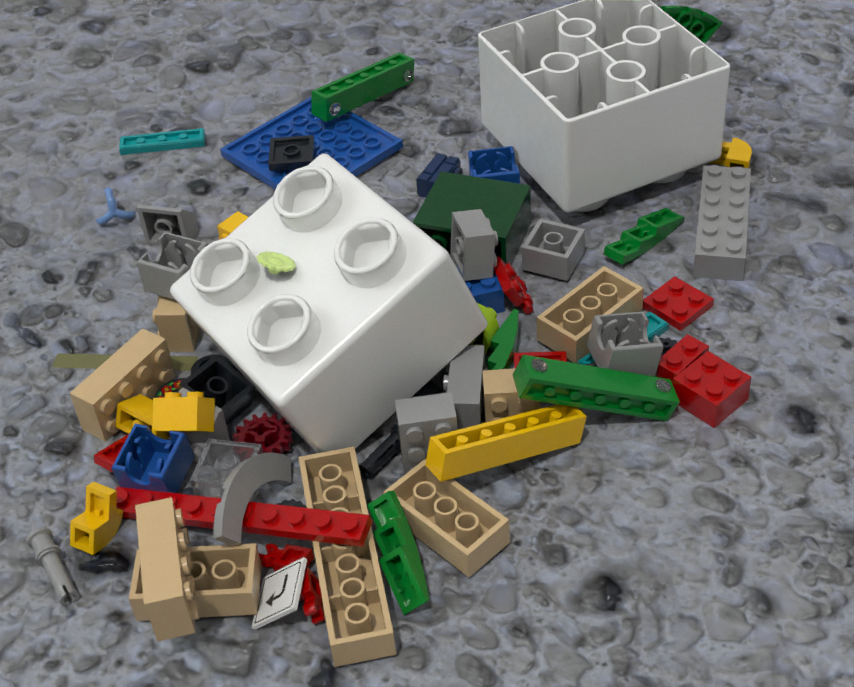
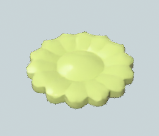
M265 251L257 255L258 263L262 264L263 267H267L268 272L271 274L293 271L296 266L294 260L282 253Z

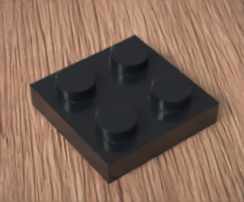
M314 135L270 138L269 171L294 170L308 166L314 160Z

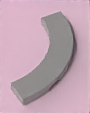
M263 453L242 461L233 469L222 487L223 496L221 503H218L216 507L214 539L232 546L241 544L244 513L251 496L265 483L291 484V457L279 453Z

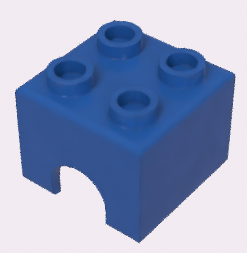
M513 146L468 151L469 176L520 184V172L518 165H515Z
M135 423L111 468L120 487L177 493L195 458L186 434L170 431L169 434L172 439L166 440L154 435L149 426Z

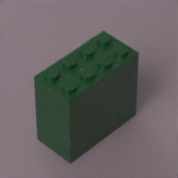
M441 171L412 223L446 249L450 255L452 212L481 209L485 217L489 218L493 231H496L498 235V245L495 246L494 250L496 258L500 256L505 264L510 262L512 265L531 224V185Z

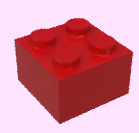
M707 351L673 378V387L680 402L678 406L712 428H715L748 400L752 377Z

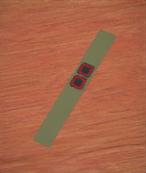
M59 353L52 367L97 369L112 355ZM171 356L174 371H191L193 364L198 359L197 356Z

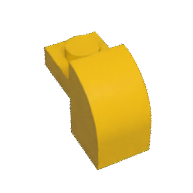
M733 138L732 142L723 141L720 158L709 163L724 165L725 167L750 168L752 149L748 143L738 138Z
M96 482L86 486L85 512L70 521V546L94 555L108 545L117 533L123 515V510L116 508L117 490Z

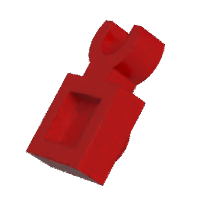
M266 544L267 554L259 553L262 567L273 566L274 572L303 557L307 559L306 566L308 567L314 559L312 549L287 544L283 549H279L275 544Z
M306 566L299 598L305 603L303 604L305 616L311 615L312 623L315 625L325 620V613L322 607L323 601L319 578Z

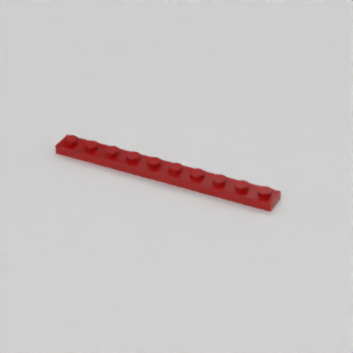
M116 487L115 489L117 490L116 508L123 510L122 518L136 519L135 505L172 497L175 508H181L184 525L214 529L217 504L221 503L222 498ZM249 501L244 513L241 532L363 547L373 521L370 515Z

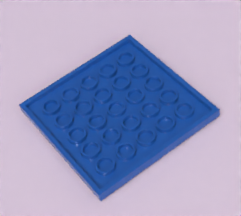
M310 97L224 146L220 151L222 157L276 190L281 180L294 170L269 171L270 138L314 135V159L321 154H328L355 177L403 148V140L351 111L331 121H322L320 118L312 115Z

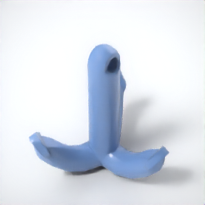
M110 187L105 189L109 211L102 217L97 218L96 222L102 225L114 217L132 219L135 216V212L118 209L117 200L113 196V190Z

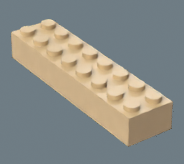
M355 447L298 457L307 508L369 515ZM372 528L369 530L363 547L313 541L334 667L397 655Z

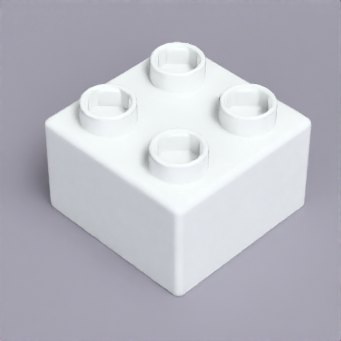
M581 0L482 31L478 34L482 123L504 147L513 146L515 159L564 212L596 210L602 207L609 198L651 183L676 181L687 170L720 158L730 64L651 0Z
M321 154L308 166L295 169L286 175L277 185L274 195L226 238L214 241L204 247L195 257L191 268L173 283L170 288L173 298L225 357L255 386L257 391L284 417L316 453L348 447H355L356 449L396 412L395 400L411 398L487 327L486 318L447 250L328 154ZM265 251L282 253L294 260L296 266L293 271L271 274L268 272L267 267H263L262 264L258 263L257 255Z

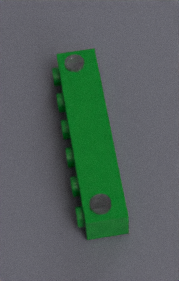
M399 52L311 91L312 115L320 118L322 121H331L342 114H346L357 107H361L370 101H374L413 82L414 58Z
M529 355L522 356L512 374L518 396L521 399L663 421L669 420L680 403L671 379Z

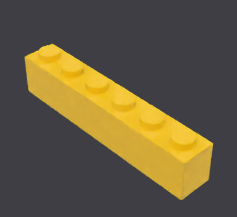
M556 404L432 436L429 440L425 465L442 482L579 444L587 416L577 407Z

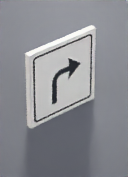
M305 557L263 577L259 593L258 613L254 615L251 628L256 630L297 610L307 564Z

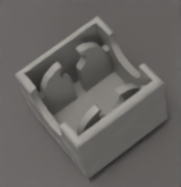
M164 232L157 240L159 252L156 259L150 262L148 254L145 253L137 261V266L144 291L174 299L170 293L172 284L191 268L195 257L208 243Z
M643 311L594 316L587 347L597 367L655 376L664 346L658 336H654L653 343H649L647 337L649 320Z

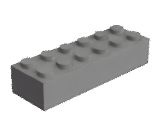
M703 165L693 277L743 281L746 261L751 168Z

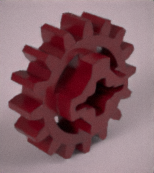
M264 412L260 418L254 414L252 415L253 420L244 419V426H236L237 433L233 434L235 451L239 453L241 460L263 453L283 454V451L291 450L290 444L293 443L291 425L286 423L284 417L278 420V416L275 413L271 417H267V413Z

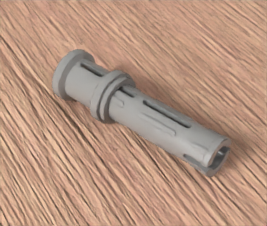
M36 528L28 534L26 542L36 553V563L45 568L60 603L64 606L70 605L66 597L67 594H69L73 603L78 599L79 594L75 590L60 560L61 549L53 543V533L49 528Z

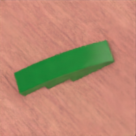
M668 208L639 217L636 227L623 231L619 241L605 246L603 255L620 264H625L661 242L684 221L685 217Z
M513 309L491 339V356L487 360L488 370L512 369L514 366V353H517L519 336V313L516 309Z
M394 490L387 491L369 503L367 507L378 528L373 531L383 554V557L378 561L403 615H407L430 600L418 549L406 515Z

